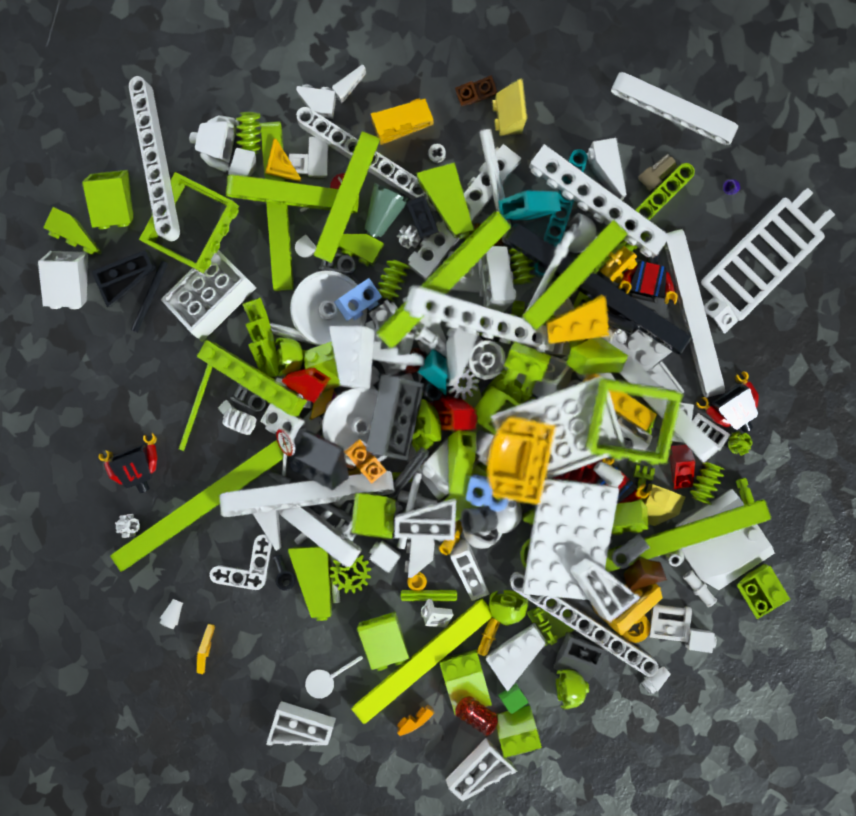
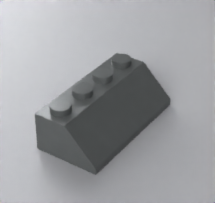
M382 375L366 452L408 460L424 384L399 377Z

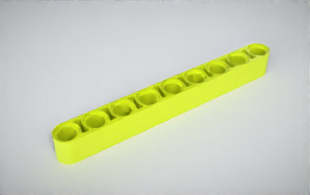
M482 598L474 603L410 657L406 663L402 664L359 700L351 710L360 721L365 724L486 623L492 617L487 603Z

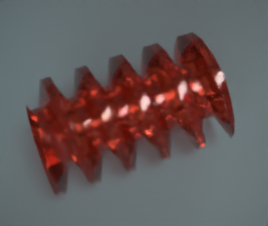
M467 696L463 698L456 706V717L466 721L468 725L483 733L484 736H490L496 729L498 724L497 714L486 708L485 705L480 704L473 697Z

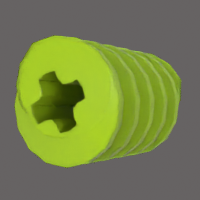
M240 112L242 116L236 118V120L242 122V124L237 125L236 128L241 129L242 132L237 133L236 136L241 137L242 140L236 141V143L242 145L240 149L253 151L255 154L260 153L256 150L261 148V145L257 143L261 141V138L257 136L261 133V130L256 127L260 126L261 122L256 119H259L261 114Z
M514 248L510 249L508 253L514 255L510 257V262H514V264L510 265V269L516 270L513 272V277L516 278L512 281L513 284L534 283L530 279L536 276L530 274V271L534 270L535 267L529 266L534 261L528 259V257Z
M397 260L386 262L390 268H384L383 271L387 275H381L380 277L384 282H378L377 284L381 288L377 290L382 298L391 302H395L392 297L399 296L395 290L402 289L398 283L405 282L401 276L408 275L404 269L411 268Z
M702 462L706 469H699L703 476H696L700 483H693L697 490H690V493L694 496L692 497L693 499L712 505L708 498H715L711 491H718L714 484H721L717 477H724L720 470L725 469L709 462Z

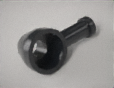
M278 555L273 558L279 572L275 582L280 590L288 591L294 587L295 577L291 572L286 571L282 560L283 556ZM289 580V585H283L284 581Z

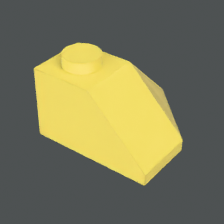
M654 484L648 485L646 493L651 492L642 501L647 506L648 524L656 526L680 514L685 500L684 496Z

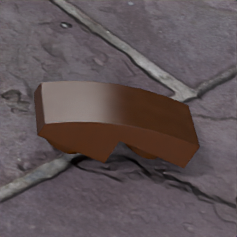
M492 75L476 82L470 81L455 88L461 106L494 97L498 93Z

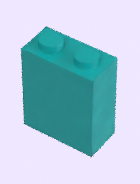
M524 191L498 201L500 214L505 220H535L561 211L558 192Z

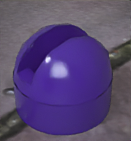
M735 179L726 180L723 184V191L727 195H734L740 190V184Z

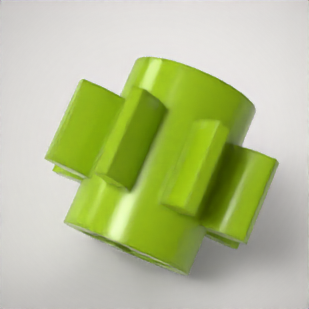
M740 431L732 433L728 441L730 451L735 454L739 453L741 456L749 453L748 450L752 446V439L749 434H741Z

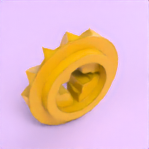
M645 615L635 623H640L637 627L639 634L634 630L629 631V628L622 635L625 640L638 643L647 638L650 633V622Z

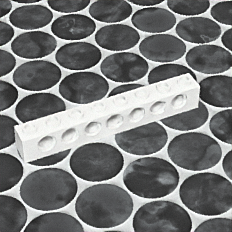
M504 144L500 148H495L497 161L504 167L500 171L502 185L521 161V157ZM486 162L480 167L479 172L481 173L478 177H472L467 184L469 188L465 193L463 192L472 223L493 197L491 185L485 186L481 181L484 178H489ZM478 193L480 199L473 201L470 198V194ZM444 221L436 223L439 232L431 235L429 238H424L420 243L421 249L418 252L414 251L408 259L410 261L408 266L425 280L431 276L459 240V237H453L446 228ZM437 237H442L445 240L442 246L434 243ZM425 252H430L433 254V258L430 261H426L422 255Z
M545 144L530 163L529 168L533 175L538 178L541 176L547 180L546 183L551 188H558L566 199H573L577 202V206L581 210L591 212L595 220L600 223L604 222L607 225L615 220L628 232L624 240L631 246L636 245L641 249L640 252L646 257L651 256L654 258L670 238L667 233ZM553 165L556 172H548L546 166ZM562 177H569L571 184H564ZM584 188L587 191V195H579L577 189ZM593 200H601L602 207H596L593 204ZM609 211H616L618 214V218H611L609 216ZM625 222H631L634 229L627 230ZM641 233H646L649 236L648 242H644L641 239Z
M410 287L405 310L410 311L411 316L422 318V315L429 317L428 321L440 324L441 320L447 322L446 326L458 329V326L465 328V332L476 334V331L482 333V337L493 339L495 336L500 338L499 342L511 344V341H516L542 353L546 351L553 352L555 343H549L547 327L545 325H541L535 330L522 318L419 287ZM427 301L431 302V309L429 311L425 308ZM446 306L449 308L447 316L444 315V308ZM463 312L467 313L466 321L462 320ZM483 317L485 323L481 327L479 321ZM501 322L502 329L499 332L497 330V325ZM518 327L519 335L516 337L515 329ZM535 333L536 340L533 342L532 335Z

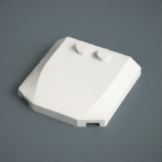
M729 489L712 500V505L706 504L676 524L675 527L743 506L744 503L733 489ZM757 524L681 549L697 577L717 590L722 589L774 554L771 544Z

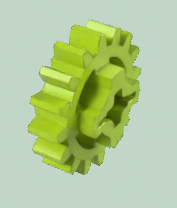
M362 554L355 559L351 566L353 571L357 573L352 574L351 577H348V574L345 572L350 570V567L340 566L341 563L339 561L333 560L336 565L330 566V569L334 571V573L330 574V577L335 578L332 582L333 585L339 584L338 590L345 588L344 591L347 593L351 589L354 594L356 588L362 591V584L368 585L366 578H371V575L367 574V572L371 571V567H366L369 562L368 560L362 561L364 557ZM357 561L362 565L363 571L357 569ZM338 574L344 576V583L340 581V579L338 578ZM357 578L361 579L358 583L352 585V581Z

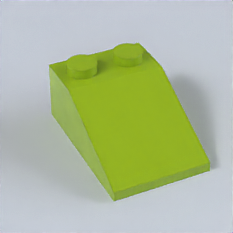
M476 649L440 660L441 670L455 715L492 705Z

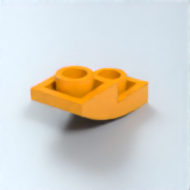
M360 439L345 451L346 455L371 484L386 472L372 453L366 452V446Z
M428 704L425 708L421 707L415 715L416 719L411 714L407 718L403 717L397 724L399 727L397 734L402 736L419 728L434 714V709Z

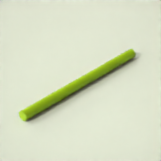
M207 364L179 446V450L184 451L212 370V366Z

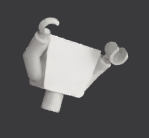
M218 115L208 120L207 123H201L198 133L191 132L189 136L190 142L195 144V150L200 152L201 158L209 166L223 172L230 170L228 163L230 162L237 129L235 126L239 125L240 121L235 120L233 117Z

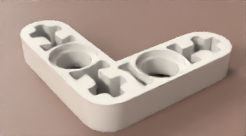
M266 534L259 535L254 541L249 570L218 565L210 571V579L217 584L252 590L261 589L266 583L272 544ZM263 538H266L265 541L268 542V545L263 550V552L267 551V555L256 553L257 550L261 551V544H258V541H261ZM257 557L265 559L263 567L256 566L255 559ZM220 569L222 574H228V570L231 571L229 582L226 581L227 577L224 576L217 579V575H214V572ZM239 572L243 575L241 583H236L233 580L234 573ZM247 574H250V579L259 576V580H262V583L255 586V582L248 581V585H246Z

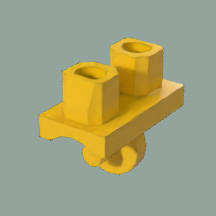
M623 246L615 254L612 252L608 254L610 259L605 263L600 272L612 282L619 283L624 276L622 272L626 268L631 270L637 265L635 260L637 255Z

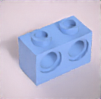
M370 278L338 298L334 303L347 321L351 318L355 321L364 315L362 312L364 309L368 308L371 310L379 304L377 300L382 298ZM363 292H367L370 295V300L364 298ZM348 302L355 305V311L349 309Z
M474 474L470 478L466 500L471 501L472 505L482 506L483 504L490 506L492 510L501 511V509L504 510L507 507L509 499L497 500L492 495L488 477ZM475 487L482 488L484 494H476Z

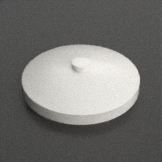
M320 271L306 277L295 289L290 304L291 318L299 334L310 343L320 346L332 341L329 326H364L367 308L362 311L364 315L355 321L353 318L347 321L334 303L338 298L358 285L348 276L335 271ZM348 302L349 309L355 311V305Z
M356 388L338 395L330 403L324 414L322 424L324 438L344 447V451L359 439L367 447L378 391ZM345 453L346 463L355 465ZM372 453L379 462L387 457Z

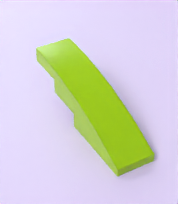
M260 297L243 304L250 321L245 325L253 341L248 345L258 369L269 377H275L279 375L277 352L269 319Z

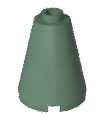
M374 183L364 227L367 230L366 234L375 239L378 236L382 237L407 205L409 198L403 197L400 193L383 185Z

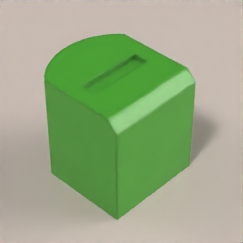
M514 683L508 692L504 690L499 694L501 701L512 714L529 703L517 683Z

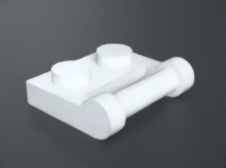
M657 603L651 608L649 637L688 642L692 608L688 606L684 608L665 606ZM659 613L682 615L684 618L683 621L658 618Z

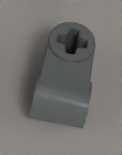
M336 253L332 263L322 259L318 270L335 271L344 275H351L356 270V263L351 256ZM345 261L352 262V266L348 270L342 268Z
M239 383L236 392L230 397L231 400L257 412L265 411L269 405L268 401ZM257 398H261L263 401L260 408H256L254 405Z

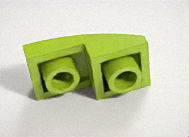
M422 399L419 408V418L425 421L424 435L434 442L441 441V423L435 406Z

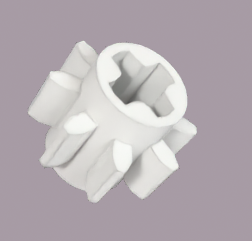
M411 224L408 227L403 225L397 235L400 245L407 249L411 246L416 248L421 240L417 228Z
M134 514L120 515V520L115 522L116 533H121L122 538L135 537V532L140 530L139 519L133 518Z

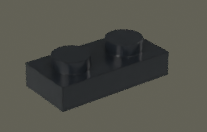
M425 195L407 202L420 239L439 232Z

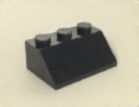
M301 427L294 440L295 452L289 456L290 467L294 472L333 491L349 478L344 447Z

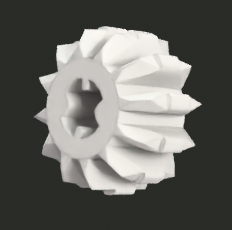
M469 368L466 369V372L461 377L462 380L464 378L467 380L466 388H463V386L460 388L457 385L459 380L453 385L449 382L446 383V386L454 387L449 390L450 394L455 390L457 391L455 398H458L459 394L462 393V399H466L465 392L472 397L473 393L470 391V388L474 391L478 390L472 384L479 383V380H472L475 375L473 373L468 375L470 372Z
M228 408L223 416L222 423L228 428L249 435L255 428L256 418L240 410Z

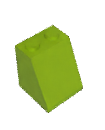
M128 170L90 174L82 183L92 228L107 229L111 225H117V227L129 226L134 217Z
M396 611L359 622L357 629L372 670L377 669V671L388 668L387 665L393 663L395 665L406 663V659H409V653Z

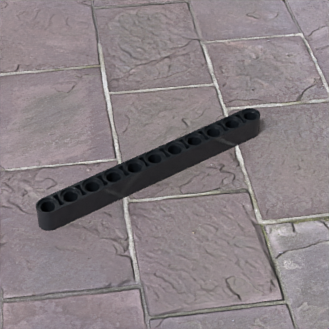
M516 223L504 239L509 246L546 270L556 254L554 246ZM568 255L563 257L554 275L559 278L575 260ZM591 272L576 288L592 300L600 295H604L606 309L617 316L635 322V328L676 354L681 355L691 340L689 334L594 272Z

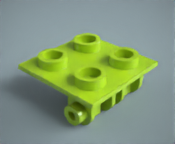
M553 598L546 602L548 607L556 604V600ZM539 606L527 612L531 622L536 624L544 636L545 646L557 643V640L565 636L566 632L570 633L575 630ZM569 609L563 611V617L571 616Z

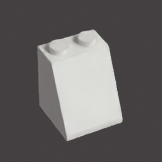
M49 251L38 261L43 306H50L51 309L69 307V309L81 308L87 301L88 253Z

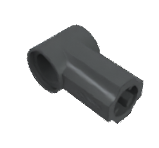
M631 294L632 298L665 318L668 305L664 303L665 299Z
M637 534L622 547L614 550L611 558L614 565L619 568H625L631 561L650 547L642 536ZM620 553L626 555V560L623 563L616 562V556Z

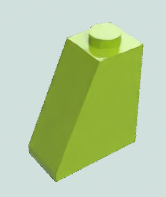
M601 337L591 338L572 348L566 365L581 375L616 373L622 371L628 355Z

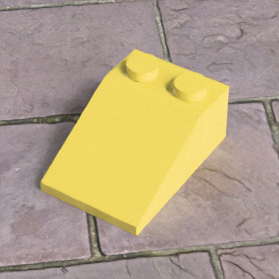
M521 79L496 93L495 100H492L493 112L497 111V119H494L495 130H499V136L522 134L527 117L523 82Z

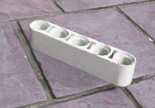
M308 506L278 511L282 517L345 566L351 567L361 552V548Z

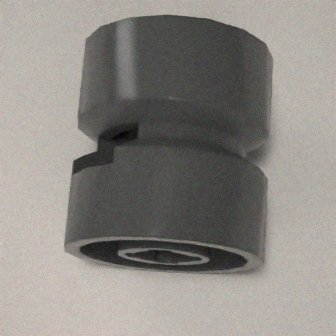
M490 506L468 508L462 511L461 523L467 534L493 531L497 527L498 517L496 511L490 509Z

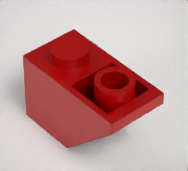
M316 368L288 373L281 382L290 390H295L301 394L304 399L315 403L331 378Z
M687 445L671 446L670 467L673 488L693 487L695 458L692 450Z

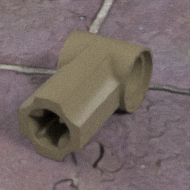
M667 154L654 166L647 168L637 178L651 192L678 166L676 161Z

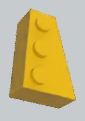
M420 98L404 105L371 114L373 127L377 137L380 138V145L432 126L434 122L426 99Z
M600 295L591 301L547 320L546 327L549 343L609 336L605 296Z
M652 584L631 591L640 598L610 622L599 616L593 605L592 607L594 612L621 636L662 599L660 586Z

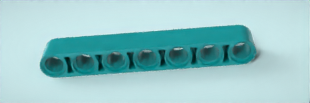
M577 149L572 152L568 162L584 172L588 159L587 153L582 149ZM579 156L583 162L577 164L574 162L573 157ZM567 176L562 178L564 184H571ZM560 190L558 191L560 208L564 211L565 217H557L556 212L551 214L543 240L557 248L558 244H561L574 203L573 199H563L562 191ZM551 228H556V229H558V230H559V235H558V236H553V235H551V234H550V229H551ZM535 263L534 274L539 278H543L545 273L540 272L538 264Z

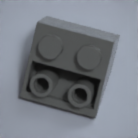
M566 632L553 668L577 671L583 676L584 680L589 682L599 670L606 650L593 641Z

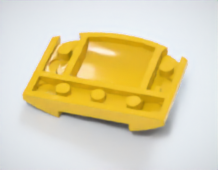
M513 417L506 419V422L500 427L493 440L488 459V481L494 497L540 504L556 425Z

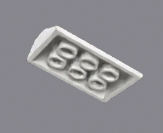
M218 250L214 253L211 265L205 270L204 274L192 268L161 301L194 336L203 342L256 287Z

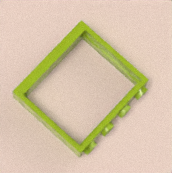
M175 172L170 180L175 204L184 187L187 186L227 206L197 263L155 242L159 234L155 229L153 214L139 240L204 274L205 270L211 265L214 253L219 250L223 236L227 235L232 219L236 218L239 206L234 201Z
M600 378L586 448L591 451V454L598 456L609 454L611 458L615 459L628 457L630 461L634 462L647 460V463L653 465L659 464V462L667 463L682 394L671 389ZM608 390L667 400L656 452L597 443Z

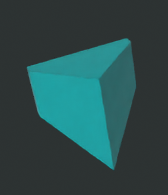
M433 349L425 359L424 365L418 370V373L446 395L447 359Z

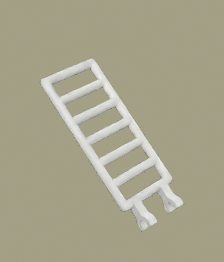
M809 188L804 190L793 202L788 198H783L702 279V286L715 298L728 304L738 321H742L824 239L825 235L820 229L835 214L829 209L815 223L803 214L798 208L813 194ZM785 207L815 236L808 244L778 216ZM771 221L802 249L795 257L764 229ZM758 234L788 262L781 271L751 243ZM744 248L775 276L768 284L737 256ZM731 261L761 289L754 298L724 270ZM717 275L725 280L748 303L741 311L710 283Z

